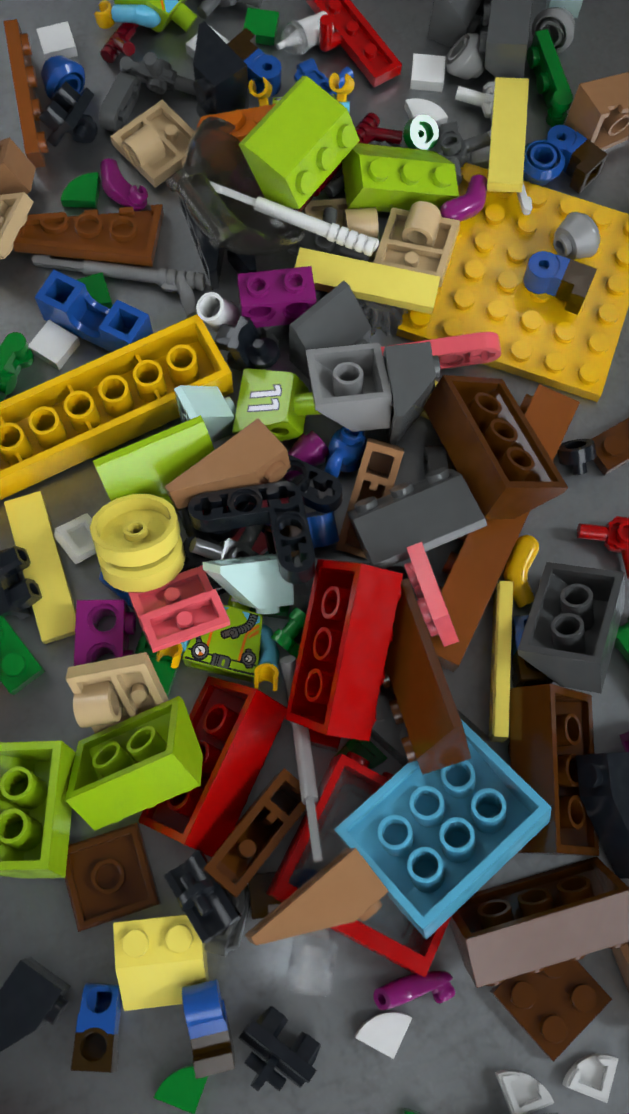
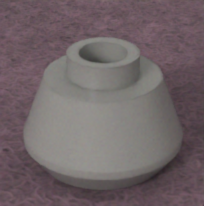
M561 7L544 9L533 21L532 36L534 37L535 31L548 29L557 54L565 51L571 45L574 38L575 21L573 15L567 9Z
M467 33L453 45L445 60L447 73L465 80L472 77L477 78L485 70V53H479L480 36L477 33Z
M571 212L556 229L553 245L556 252L563 257L572 260L590 258L598 250L600 233L595 222L588 215L580 212Z

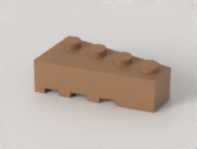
M629 72L580 83L564 125L579 132L603 151L629 140Z

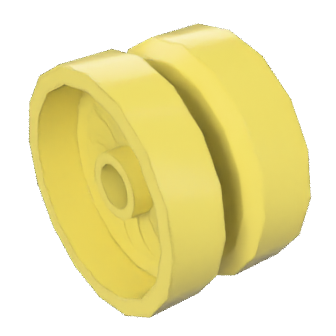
M151 494L127 495L116 498L102 506L93 516L89 529L103 578L113 588L125 592L151 591L161 588L174 580L183 569L186 556L180 536L178 517L174 506L164 498Z

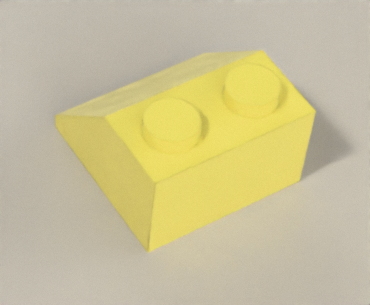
M186 914L124 920L113 923L115 970L124 1011L183 1004L182 987L209 981L205 943H202Z

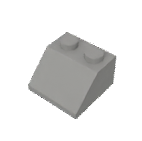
M380 342L306 350V360L316 411L352 432L390 428L392 393Z

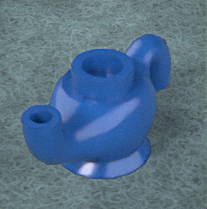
M343 426L332 435L328 446L329 455L326 457L325 472L338 478L340 471L353 472L359 469L367 444L364 435L365 431L352 432Z

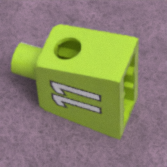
M247 368L243 369L232 433L236 435L259 418L279 441L300 437L303 434L306 415H319L321 413L315 410L312 392H309V388L296 374L284 371Z

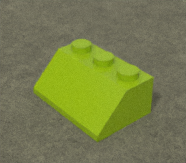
M302 76L239 143V146L264 197L286 207L300 209L360 140L348 109L308 76Z
M357 143L342 160L347 209L376 208L380 212H391L392 208L410 211L413 203L426 201L437 206L440 210L443 203L459 197L455 164L436 151Z
M200 415L93 460V463L110 501L131 494H151L162 497L173 505L165 486L215 449L204 420Z
M177 696L78 741L65 801L94 830L117 823L128 816L147 808H152L163 801L201 786L203 754L183 699Z
M62 740L0 743V876L23 879L65 878L72 807L65 801L76 752Z

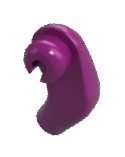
M111 158L102 160L100 169L102 187L105 194L123 207L133 206L134 211L143 210L147 205L148 198L146 188L140 185L137 189L136 185L132 186L122 176L116 160Z
M483 175L472 176L465 195L448 200L442 204L440 208L441 217L460 220L461 222L476 216L485 204L487 178Z
M428 971L426 977L410 974L393 980L377 988L374 991L373 998L379 1009L388 1010L404 1005L430 991L435 1002L441 1004L453 998L456 990L450 983L453 977L449 972Z

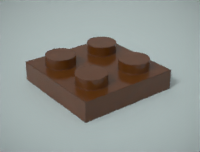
M564 961L547 966L539 973H525L508 978L490 990L493 996L553 1062L612 1000L578 961Z

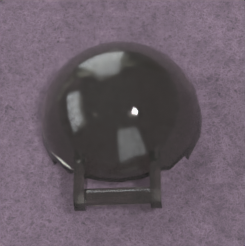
M218 117L206 118L191 136L182 160V169L174 173L166 181V185L172 192L177 191L185 201L192 219L210 239L209 242L215 250L222 247L244 256H267L286 251L299 243L305 237L306 230L255 211L254 206L217 193L209 181L256 199L258 196L265 198L240 149L239 143L241 141L230 134L235 129V125Z

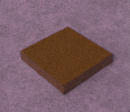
M134 823L68 846L65 882L78 932L161 904L139 823Z

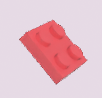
M422 542L406 547L411 562L404 564V567L418 599V606L431 637L439 634L444 647L459 642Z

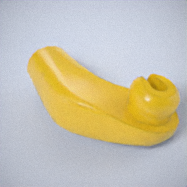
M531 535L518 537L504 568V580L513 581V599L518 608L534 602L535 599L529 583L528 573L538 554L539 543Z

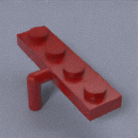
M305 0L315 14L321 11L328 13L320 17L319 48L321 51L327 52L341 45L374 88L401 74L402 63L351 0Z

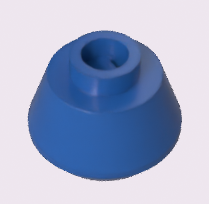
M61 55L50 57L45 61L41 71V78L46 95L50 99L65 81L79 94L82 92L85 85V71L79 63Z
M537 140L525 145L523 173L525 181L544 186L561 174L565 166V157L556 144L547 140Z

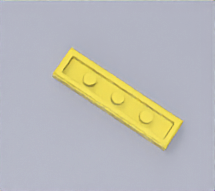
M495 77L487 191L522 193L529 78Z
M302 247L299 248L294 268L312 267L315 290L330 292L342 281H345L357 299L428 314L433 313L440 281L439 276Z
M41 491L5 501L4 505L15 545L27 551L31 562L29 567L22 570L24 578L35 580L42 594V598L32 605L42 642L48 644L75 635L76 608L58 545L54 538V531Z
M499 581L493 593L488 730L490 742L504 743L509 737L513 581Z

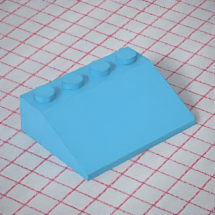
M462 719L461 722L471 759L423 775L418 761L408 762L334 829L348 848H356L388 889L387 895L426 940L550 822L552 807Z

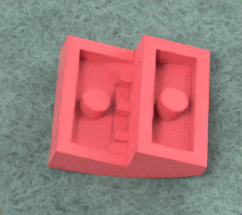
M203 565L179 573L174 580L161 588L147 592H128L133 609L153 653L230 625L229 617L217 590L212 588L208 576L203 570Z

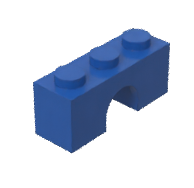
M54 269L34 297L45 321L51 320L72 334L110 352L153 334L149 314L119 300L115 301L111 309L107 308L91 297L84 283Z

